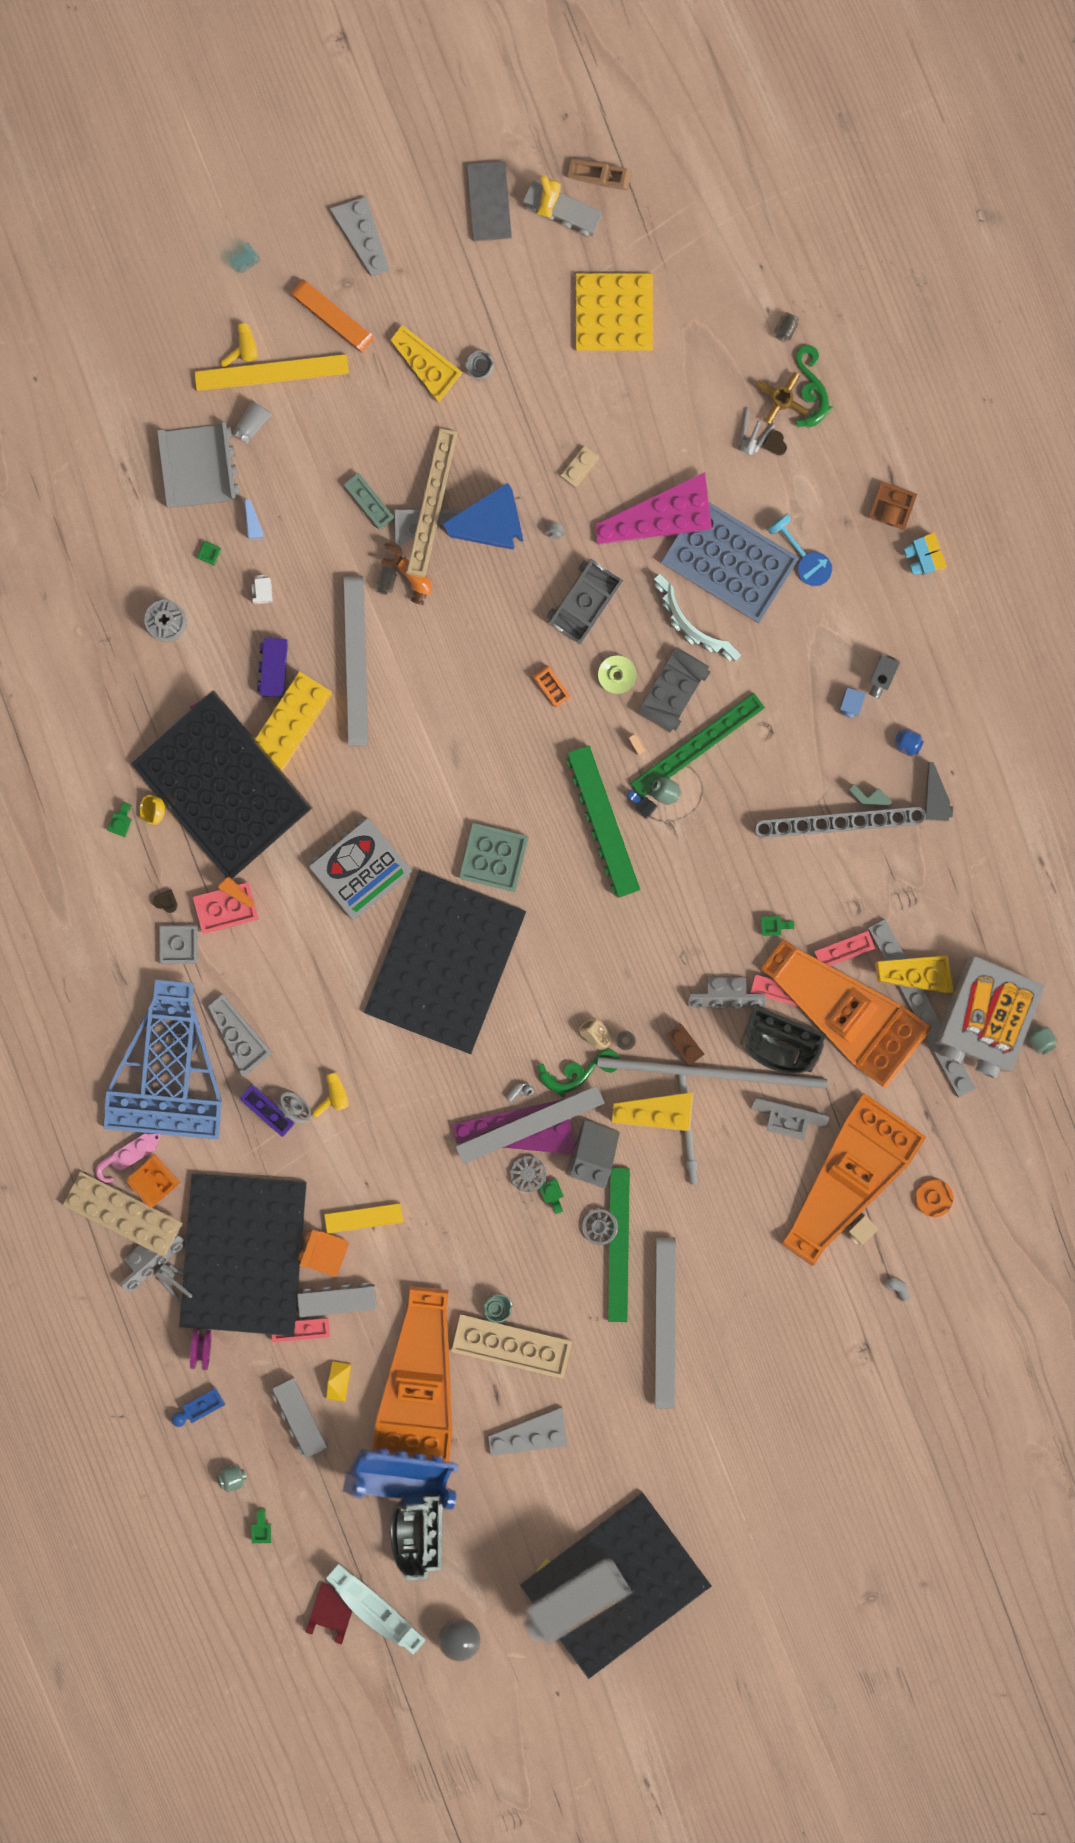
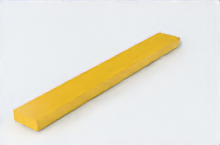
M347 354L197 371L195 372L197 392L346 375L349 374Z

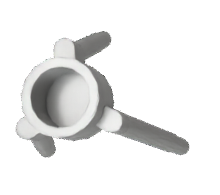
M746 408L738 445L741 446L739 451L753 456L755 452L758 453L760 446L768 437L775 424L772 423L757 443L754 439L761 424V421H757L751 437H746L745 440L749 408Z
M163 1264L155 1275L159 1278L158 1281L164 1285L177 1301H180V1298L168 1285L170 1282L189 1298L192 1297V1294L173 1279L176 1275L173 1272L183 1275L184 1271L174 1267L172 1264L169 1267Z

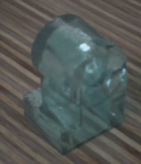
M249 242L242 246L243 253L236 254L231 259V265L238 273L245 272L260 261V257Z

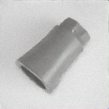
M251 399L233 434L248 444L251 437L254 438L272 414Z

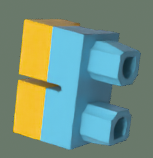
M935 532L914 540L912 544L903 549L906 558L916 555L918 559L917 563L910 565L912 575L922 573L926 575L947 567L942 551H939L940 546Z

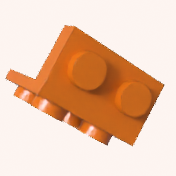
M156 1154L126 1179L129 1187L150 1208L154 1207L181 1183Z
M313 1229L312 1233H307L305 1243H307L306 1250H301L298 1258V1261H301L300 1266L336 1277L341 1268L349 1242Z

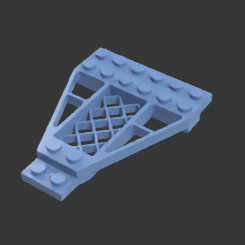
M155 980L153 1001L106 1091L104 1129L219 1139L222 1098L192 1002L194 983ZM153 1018L159 1019L152 1025ZM164 1019L178 1020V1022L170 1027ZM160 1021L168 1028L161 1036L153 1028ZM183 1021L190 1022L189 1028ZM179 1023L187 1030L180 1038L172 1030ZM147 1027L144 1062H128L127 1060L143 1028ZM152 1031L158 1037L153 1043H151ZM169 1031L177 1039L170 1046L162 1039ZM195 1031L198 1033L208 1069L193 1068L191 1066ZM189 1033L187 1048L181 1039ZM158 1040L167 1048L159 1055L151 1047ZM177 1042L186 1050L178 1057L170 1049ZM151 1050L152 1053L156 1056V1058L149 1063V1056ZM166 1051H169L175 1058L169 1065H166L160 1058ZM185 1053H187L186 1067L179 1059ZM157 1059L165 1067L158 1074L150 1067ZM176 1061L184 1069L177 1076L169 1069ZM124 1065L141 1066L143 1068L141 1093L113 1090ZM149 1069L154 1077L147 1082ZM165 1070L173 1077L166 1085L158 1077ZM192 1071L210 1073L217 1100L189 1097L190 1073ZM185 1072V1081L183 1086V1084L179 1081L178 1077ZM155 1078L163 1086L156 1093L148 1086ZM174 1080L182 1088L175 1095L167 1087ZM165 1088V1090L170 1094V1096L157 1094ZM146 1089H148L151 1094H146ZM184 1090L183 1097H176Z

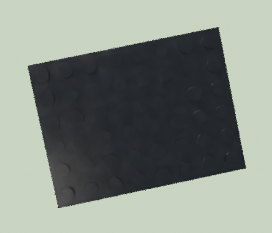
M214 690L206 695L131 763L226 878L230 877L233 879L313 809Z
M419 870L364 1013L472 1054L526 911Z
M192 1173L182 1287L192 1294V1297L189 1298L182 1292L179 1327L295 1336L301 1262L298 1261L302 1249L307 1182Z
M641 1493L520 1585L535 1605L602 1562L611 1559L614 1561L633 1593L559 1638L588 1679L712 1587L644 1493Z

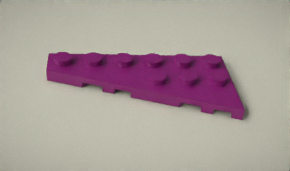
M565 1099L452 1124L456 1143L463 1144ZM567 1119L502 1148L572 1154L575 1142L570 1120Z

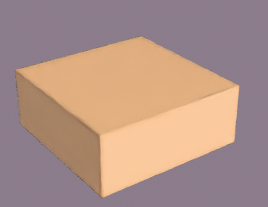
M636 734L629 737V741L637 755L645 752Z

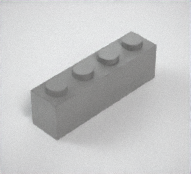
M532 181L524 198L523 205L530 212L536 213L539 209L543 190L542 184ZM559 193L552 209L551 218H544L551 221L556 219L561 222L560 225L568 229L571 227L578 229L579 234L588 237V235H594L603 212Z
M365 1282L359 1283V1287H351V1284L340 1285V1289H332V1286L321 1287V1291H313V1288L302 1289V1293H298L300 1317L376 1310L375 1285Z
M295 1377L272 1388L274 1392L271 1395L275 1403L279 1402L282 1408L280 1413L284 1421L288 1420L290 1424L288 1429L293 1438L296 1437L299 1442L297 1448L300 1454H305L307 1458L326 1449L328 1445Z

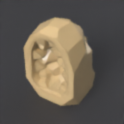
M597 1018L588 1019L578 1029L581 1036L590 1045L595 1046L599 1050L606 1049L611 1042L608 1030Z

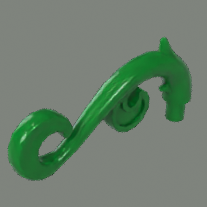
M811 345L800 347L796 353V361L799 368L812 382L803 387L801 395L804 401L810 403L814 402L817 398V395H813L812 391H817L820 397V404L815 413L811 411L810 416L805 417V419L796 420L797 428L805 426L810 428L818 425L834 408L829 406L828 394L822 382L802 362L804 354H809L812 357L808 366L812 367L818 362L819 352Z
M604 1050L594 1057L584 1071L578 1063H569L564 1069L565 1076L572 1079V1073H576L577 1078L568 1083L555 1081L554 1079H557V1077L551 1076L549 1071H546L544 1063L537 1065L540 1074L538 1076L546 1088L565 1097L564 1092L575 1090L589 1078L597 1065L598 1057L610 1056L611 1059H620V1057L613 1050ZM600 1067L603 1071L608 1073H612L617 1070L615 1068Z

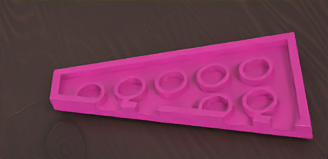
M704 472L596 524L598 545L712 530L706 473Z

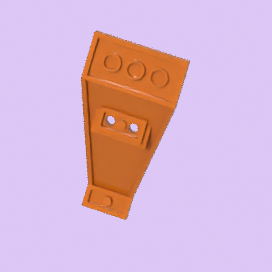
M863 1093L844 1121L791 1230L781 1245L813 1266L824 1249L909 1166L926 1136Z
M410 1286L409 1304L376 1417L373 1451H378V1448L389 1450L391 1454H396V1451L406 1452L407 1456H414V1453L426 1455L425 1458L432 1459V1456H439L444 1458L443 1461H449L453 1430L447 1316L449 1290Z

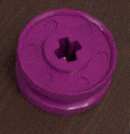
M193 1329L190 1348V1369H195L197 1362L201 1361L202 1370H208L212 1330H206L204 1338H200L199 1329Z

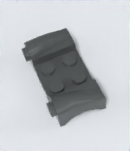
M593 559L584 560L578 568L580 576L560 606L556 609L552 608L546 616L548 624L578 644L583 642L623 582L621 578L603 568Z
M676 647L637 714L671 733L672 729L676 731L681 723L679 717L701 680L706 681L711 672L708 670L709 666Z

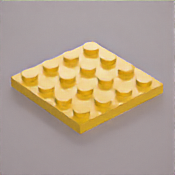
M576 274V351H653V274Z

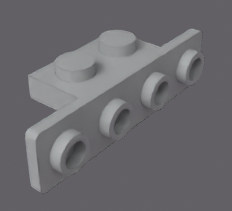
M708 978V994H689L688 1006L694 1008H754V1006L765 1007L766 995L747 994L746 978Z
M755 1098L751 1108L752 1110L770 1114L766 1131L804 1140L807 1123L826 1127L829 1121V1116H825L821 1112L813 1113L806 1111L804 1108H793L784 1103L769 1102L764 1098Z
M177 1234L166 1257L141 1245L137 1246L124 1258L133 1270V1273L123 1280L120 1286L128 1293L138 1288L141 1282L150 1277L157 1268L165 1264L174 1253L180 1251L186 1244V1241Z

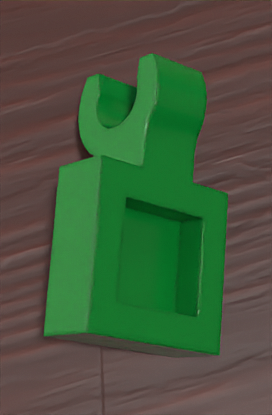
M123 802L120 813H113L107 831L126 837L132 819L127 818L132 806L131 804Z
M780 916L761 917L762 936L781 935V929H794V921L781 922Z
M555 1179L543 1184L540 1190L545 1203L552 1202L556 1214L563 1212L559 1199L564 1196L558 1180Z
M258 1509L257 1523L251 1524L252 1544L271 1543V1523H265L266 1509Z

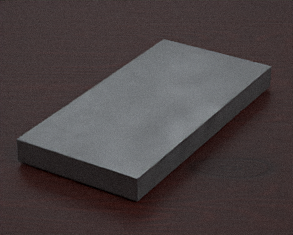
M505 161L467 164L474 242L512 238Z

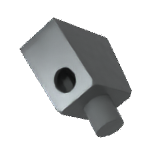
M881 653L870 679V683L873 685L869 695L879 699L883 689H889L900 664L898 659ZM880 675L886 676L884 681L878 680Z

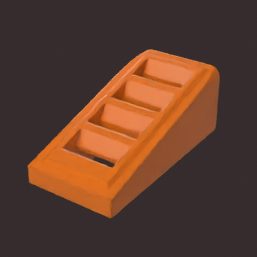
M545 665L532 675V678L555 708L571 697L548 665ZM548 672L549 675L541 681L539 678ZM551 679L554 680V682H552L547 687L544 686V684H546ZM557 685L559 688L550 694L549 691ZM562 691L563 695L554 700L553 697Z
M227 877L217 887L248 907L253 908L255 906L253 900L230 877Z

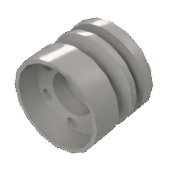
M170 600L154 602L145 613L144 623L147 631L161 642L170 643L178 640L183 636L187 628V618L184 611ZM163 616H166L168 619H170V621H167V625H164L162 622H160V620L163 619Z

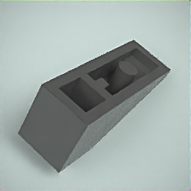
M929 762L925 820L948 822L949 818L953 817V806H950L949 797L934 762Z

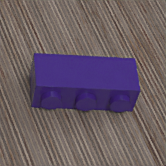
M264 638V642H260V654H263V660L259 661L258 673H262L261 680L257 682V692H260L261 697L283 698L285 694L287 639Z
M254 1084L239 1098L281 1137H284L295 1124L293 1120L288 1117L286 1118L282 1110H279V1106Z

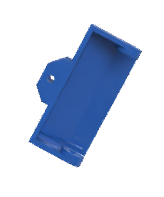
M379 1448L378 1451L361 1450L351 1466L350 1472L345 1474L343 1491L352 1497L362 1498L363 1494L397 1499H401V1494L439 1492L442 1496V1507L452 1510L456 1503V1492L447 1487L446 1484L451 1472L458 1471V1464L451 1461H443L444 1458L439 1456H432V1459L425 1458L426 1455L414 1453V1456H407V1453L402 1451H396V1454H391L389 1450Z

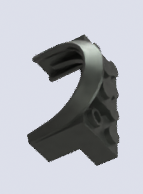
M754 1006L740 1044L744 1045L753 1059L767 1068L789 1074H798L806 1071L811 1073L821 1055L826 1034ZM768 1036L774 1037V1038H776V1039H778V1040H781V1041H783V1042H786V1043H788V1044H791V1045H793V1046H795V1047H791V1046H788V1045L779 1043V1042H777V1041L771 1039V1038L768 1037ZM760 1037H762V1039H761V1041H760V1044H759V1046H758V1049H757V1045H758V1042H759V1040H760ZM799 1051L798 1059L796 1063H794L797 1053Z
M439 1492L401 1494V1500L393 1509L390 1521L391 1548L395 1563L407 1581L428 1579V1571H442V1496ZM419 1516L421 1517V1543H420V1544H419ZM404 1549H417L416 1551H403Z

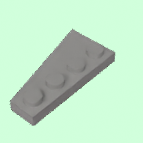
M364 197L330 208L370 275L375 276L390 271L367 198Z
M224 994L208 1006L242 1077L246 1076L272 1054V1051Z
M562 1407L489 1435L491 1455L567 1446Z

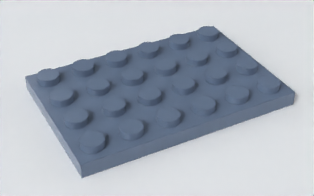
M709 502L712 530L679 534L661 563L759 623L799 557Z

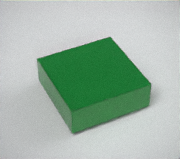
M204 541L197 559L215 566L222 548Z

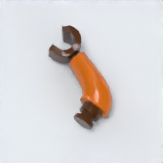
M386 542V548L394 552L395 559L383 558L381 564L387 566L397 564V568L408 578L412 585L411 589L414 590V597L410 601L415 604L424 605L423 599H426V596L431 595L432 592L430 579L427 575L425 578L406 574L409 559L405 556L402 557V549L398 544Z

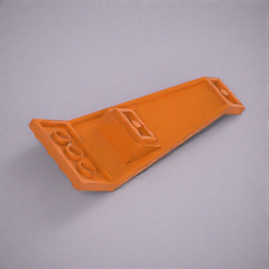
M785 939L781 941L761 967V970L773 978L855 1067L885 1089L932 1029L930 1025L902 1005L804 953ZM858 1003V1006L853 1008L854 1004Z

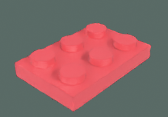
M249 882L238 885L254 902ZM221 890L193 897L203 934L259 920L255 906L253 908L248 907Z

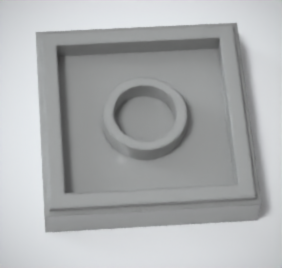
M198 925L159 926V964H198Z

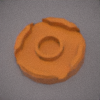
M930 1179L920 1184L916 1190L915 1201L916 1206L923 1214L930 1217H939L949 1212L954 1196L952 1189L947 1183L938 1179Z

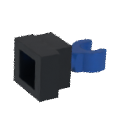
M630 790L626 795L638 805L635 810L646 820L658 807L646 796L644 799H641L633 790Z

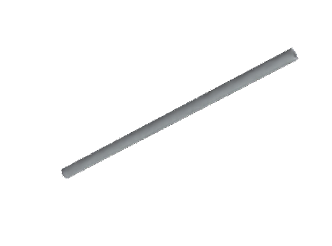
M598 1057L597 1067L827 1088V1079L601 1057Z

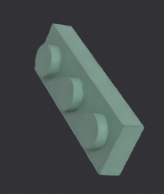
M359 473L344 484L346 489L380 530L395 519Z

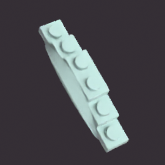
M661 574L654 579L656 583L654 586L661 593H666L662 598L664 601L662 605L669 612L672 611L673 613L670 617L672 620L670 624L677 631L681 629L686 634L684 638L691 645L694 643L698 645L702 642L704 643L703 646L710 653L713 651L717 653L722 649V654L729 661L733 660L735 662L740 658L741 654L728 641L711 638L690 624L678 607L673 586Z
M339 1563L326 1577L335 1586L336 1591L350 1609L368 1626L399 1646L405 1647L413 1655L426 1641V1638L398 1614L397 1610Z

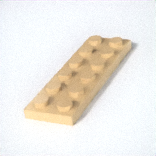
M82 1172L79 1173L63 1204L64 1207L163 1257H166L183 1224Z
M460 1314L451 1352L564 1379L572 1341Z

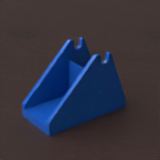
M506 483L443 524L450 538L510 550L515 548L513 538L517 537L523 542L514 495L509 483Z

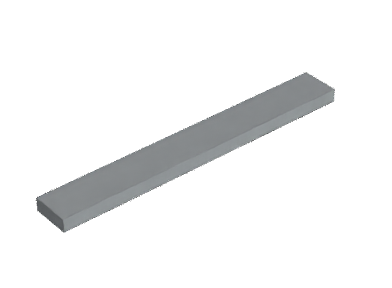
M592 1087L456 1146V1149L463 1164L600 1106L604 1104L598 1087Z

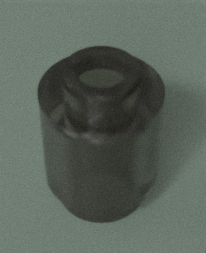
M785 312L773 331L776 334L775 338L782 342L790 341L798 326L799 318Z
M382 566L381 570L378 571L374 585L377 593L388 595V593L393 592L397 577L395 568Z
M623 1031L618 1034L616 1043L620 1049L630 1050L634 1047L636 1039L631 1032ZM624 1037L630 1039L629 1044H623L622 1040Z

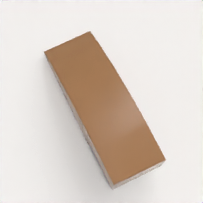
M571 159L567 178L628 191L631 171L627 168L609 166L605 163Z

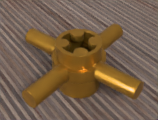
M793 372L785 387L773 389L760 380L757 383V388L771 396L773 407L764 420L767 424L771 425L779 410H785L789 407L803 416L808 412V409L793 401L794 397L791 390L800 377L798 373ZM784 393L786 395V403L780 402L776 398L777 395L781 396Z

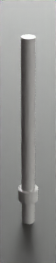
M678 1075L680 1094L688 1093L686 1075ZM690 1126V1131H684L687 1152L686 1169L689 1170L690 1184H698L696 1173L698 1164L695 1161L692 1128Z

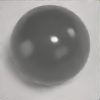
M461 1618L447 1622L440 1630L438 1637L440 1650L447 1658L453 1661H465L472 1658L477 1653L481 1642L477 1627L469 1620Z

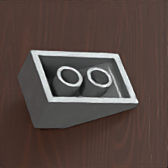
M584 1120L565 1174L605 1189L612 1171L620 1132Z

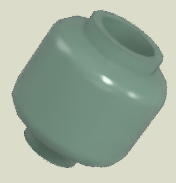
M667 777L655 780L651 786L653 798L665 805L675 803L680 797L679 784Z
M1039 1025L1031 1030L1032 1035L1028 1040L1036 1053L1045 1055L1056 1048L1057 1038L1049 1027L1042 1028Z
M236 1464L221 1468L219 1474H217L219 1487L226 1492L241 1489L244 1485V1480H246L244 1469H240Z

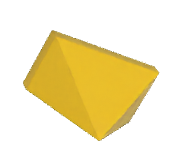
M332 1361L327 1400L346 1401L351 1364Z

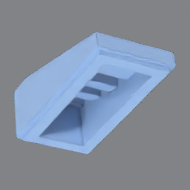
M246 499L245 511L248 538L250 540L263 539L264 534L252 503L249 499Z

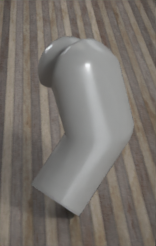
M517 1083L506 1095V1098L513 1103L519 1095L531 1096L534 1093V1088L529 1083Z
M894 1277L885 1282L887 1289L899 1292L901 1301L910 1299L904 1281Z

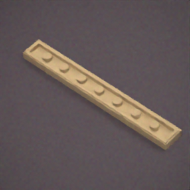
M439 428L406 574L426 577L458 436L457 431Z

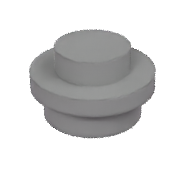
M550 524L546 530V535L550 536L551 539H560L561 536L565 535V530L560 524Z

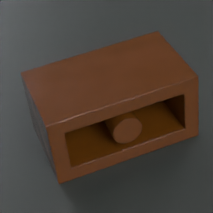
M679 1024L666 1034V1037L689 1066L704 1055L682 1024Z

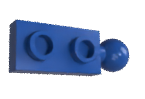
M214 1388L182 1406L185 1412H175L171 1417V1423L175 1427H182L186 1420L189 1419L192 1424L225 1405V1402L217 1388Z

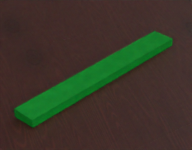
M752 693L630 784L642 799L652 792L651 786L655 780L661 777L671 778L765 709L764 705L756 694Z
M612 1168L610 1173V1212L617 1219L618 1232L609 1243L608 1322H627L630 1168ZM614 1223L610 1224L611 1228H614Z

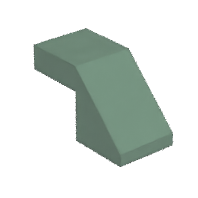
M853 785L848 790L861 805L888 806L892 803L880 788L868 798L856 785Z

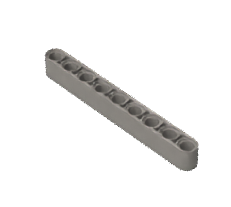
M344 576L349 747L368 746L363 576Z
M920 807L763 820L756 824L755 834L760 838H774L912 826L924 822L926 813ZM913 811L921 813L920 821L917 822L912 819ZM896 812L902 815L900 823H895L892 819L893 814ZM880 814L883 817L881 825L874 823V815ZM856 816L863 817L864 824L862 826L855 825L854 819ZM840 817L845 820L843 828H838L835 825L836 818ZM818 819H823L826 822L825 829L820 830L816 827ZM799 821H804L807 824L805 831L797 829ZM779 823L787 824L788 830L786 833L778 831ZM761 824H765L769 828V832L766 835L760 834L758 830Z
M656 1237L655 1409H674L675 1237Z

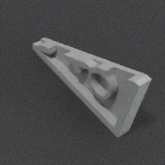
M395 509V543L399 546L414 539L421 509ZM441 509L437 527L461 513L462 509Z

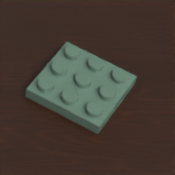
M473 823L459 879L515 892L529 836Z

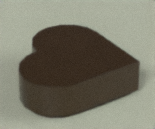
M780 431L771 432L763 449L777 456L784 455L787 445L783 442V434Z
M172 889L156 895L153 899L154 906L158 909H164L167 913H173L178 908Z

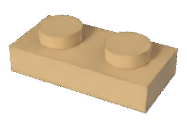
M584 446L562 473L561 477L576 488L600 457Z

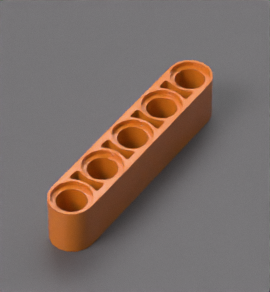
M303 278L291 291L290 294L360 352L363 353L374 339L366 329Z

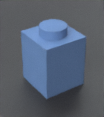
M847 688L839 710L843 712L842 715L849 718L859 716L866 693Z

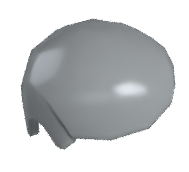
M477 350L471 353L465 363L467 374L474 379H485L494 370L493 357L484 350Z

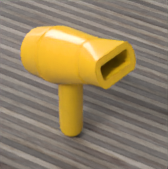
M542 175L540 180L543 190L537 215L551 218L552 209L559 196L561 184L556 180L548 179L546 175Z
M243 323L238 325L239 347L220 362L222 367H227L240 355L243 361H253L257 358V346L249 324Z
M338 1073L326 1075L329 1096L312 1112L314 1117L320 1116L331 1104L334 1110H343L349 1106L348 1096Z

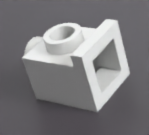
M266 575L255 576V584H252L253 596L256 595V598H253L254 604L273 603L271 579L267 578Z

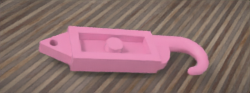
M145 1133L102 1160L96 1167L97 1178L104 1183L112 1182L114 1180L113 1177L105 1178L102 1175V1170L112 1164L117 1170H124L157 1149L156 1145L162 1134Z

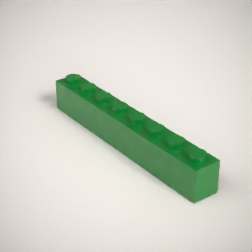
M590 745L568 752L569 757L565 759L569 769L573 768L575 775L572 776L575 787H580L581 793L578 795L581 804H586L588 811L585 812L588 823L592 822L594 830H591L594 841H599L600 848L597 849L600 858H605L607 866H604L607 877L611 876L613 884L610 886L613 895H618V898L640 891L641 889Z

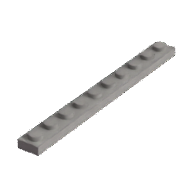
M886 919L868 928L885 961L906 959ZM899 986L913 1014L932 1027L926 1038L957 1096L961 1097L976 1089L963 1064H958L941 1057L940 1054L943 1047L933 1043L941 1022L925 992L922 989Z

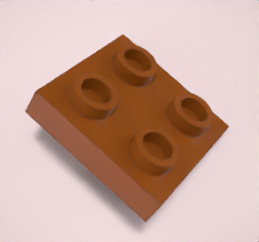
M881 481L868 518L905 530L917 493Z

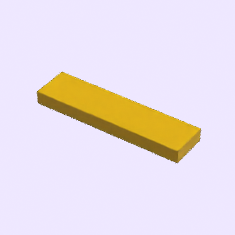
M401 1203L329 1213L325 1214L327 1233L403 1223Z

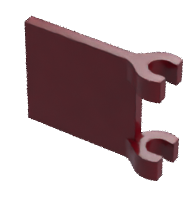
M321 1583L305 1633L313 1635L315 1626L320 1625L337 1631L335 1643L342 1645L353 1611L340 1597L334 1586Z

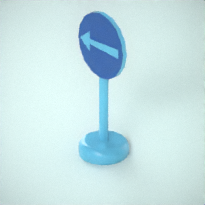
M788 513L782 515L767 528V531L770 534H775L781 530L803 557L798 566V574L803 582L811 586H820L826 583L832 573V564L829 558L819 552H810L806 555L785 528L791 520Z

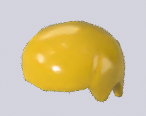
M146 795L140 803V818L146 821V824H159L166 812L165 804L160 797Z

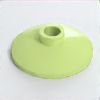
M623 656L607 658L603 661L598 671L601 686L613 694H622L630 690L637 676L634 664ZM615 672L621 674L619 679L614 678L613 674Z

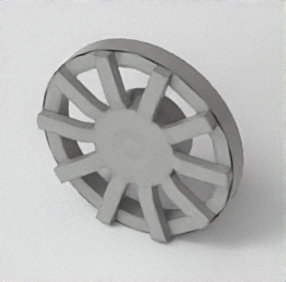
M181 1023L177 1025L180 1026V1033L175 1028L172 1029L179 1038L184 1034ZM197 1031L194 1032V1038H196V1043H193L194 1049L192 1050V1055L195 1053L199 1045V1036ZM169 1034L163 1036V1040L168 1046L177 1040ZM187 1035L181 1039L186 1047L188 1045ZM166 1038L173 1039V1042L167 1043ZM179 1042L175 1044L172 1050L175 1052L177 1048H180L179 1055H176L177 1057L182 1054L184 1048ZM186 1054V1055H183V1056H182L181 1058H179V1059L187 1058V1054Z
M286 1092L279 1098V1110H282L286 1118L288 1117L293 1120V1123L304 1124L311 1117L309 1105L299 1095Z
M521 1157L514 1162L510 1170L511 1181L517 1189L523 1192L536 1191L546 1180V1168L535 1157ZM527 1159L532 1160L530 1166H528ZM523 1160L525 1164L524 1168L519 1164ZM535 1161H537L540 1165L533 1168ZM516 1166H518L521 1169V1171H515ZM542 1168L543 1174L536 1173V1171ZM514 1174H520V1177L514 1179ZM536 1176L542 1177L540 1183L535 1179ZM523 1179L521 1185L519 1186L516 1182ZM532 1181H534L537 1184L536 1187L532 1188ZM526 1182H528L529 1189L523 1188Z
M605 1209L593 1210L583 1220V1234L589 1242L595 1245L608 1244L615 1238L618 1232L617 1219L611 1212ZM598 1212V1220L593 1216L594 1213ZM601 1212L606 1213L603 1219H601ZM608 1216H610L612 1220L606 1222ZM589 1217L594 1221L593 1223L587 1222ZM614 1223V1228L608 1227V1225ZM586 1225L592 1226V1230L587 1232ZM607 1230L613 1231L612 1236L607 1232ZM595 1233L593 1239L588 1234ZM603 1234L609 1238L607 1241H604ZM598 1235H600L601 1242L595 1241Z

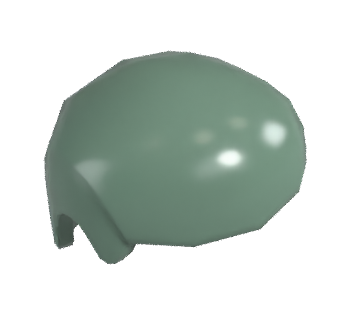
M493 1294L485 1300L483 1314L487 1320L493 1323H501L510 1317L513 1304L509 1297L503 1294Z

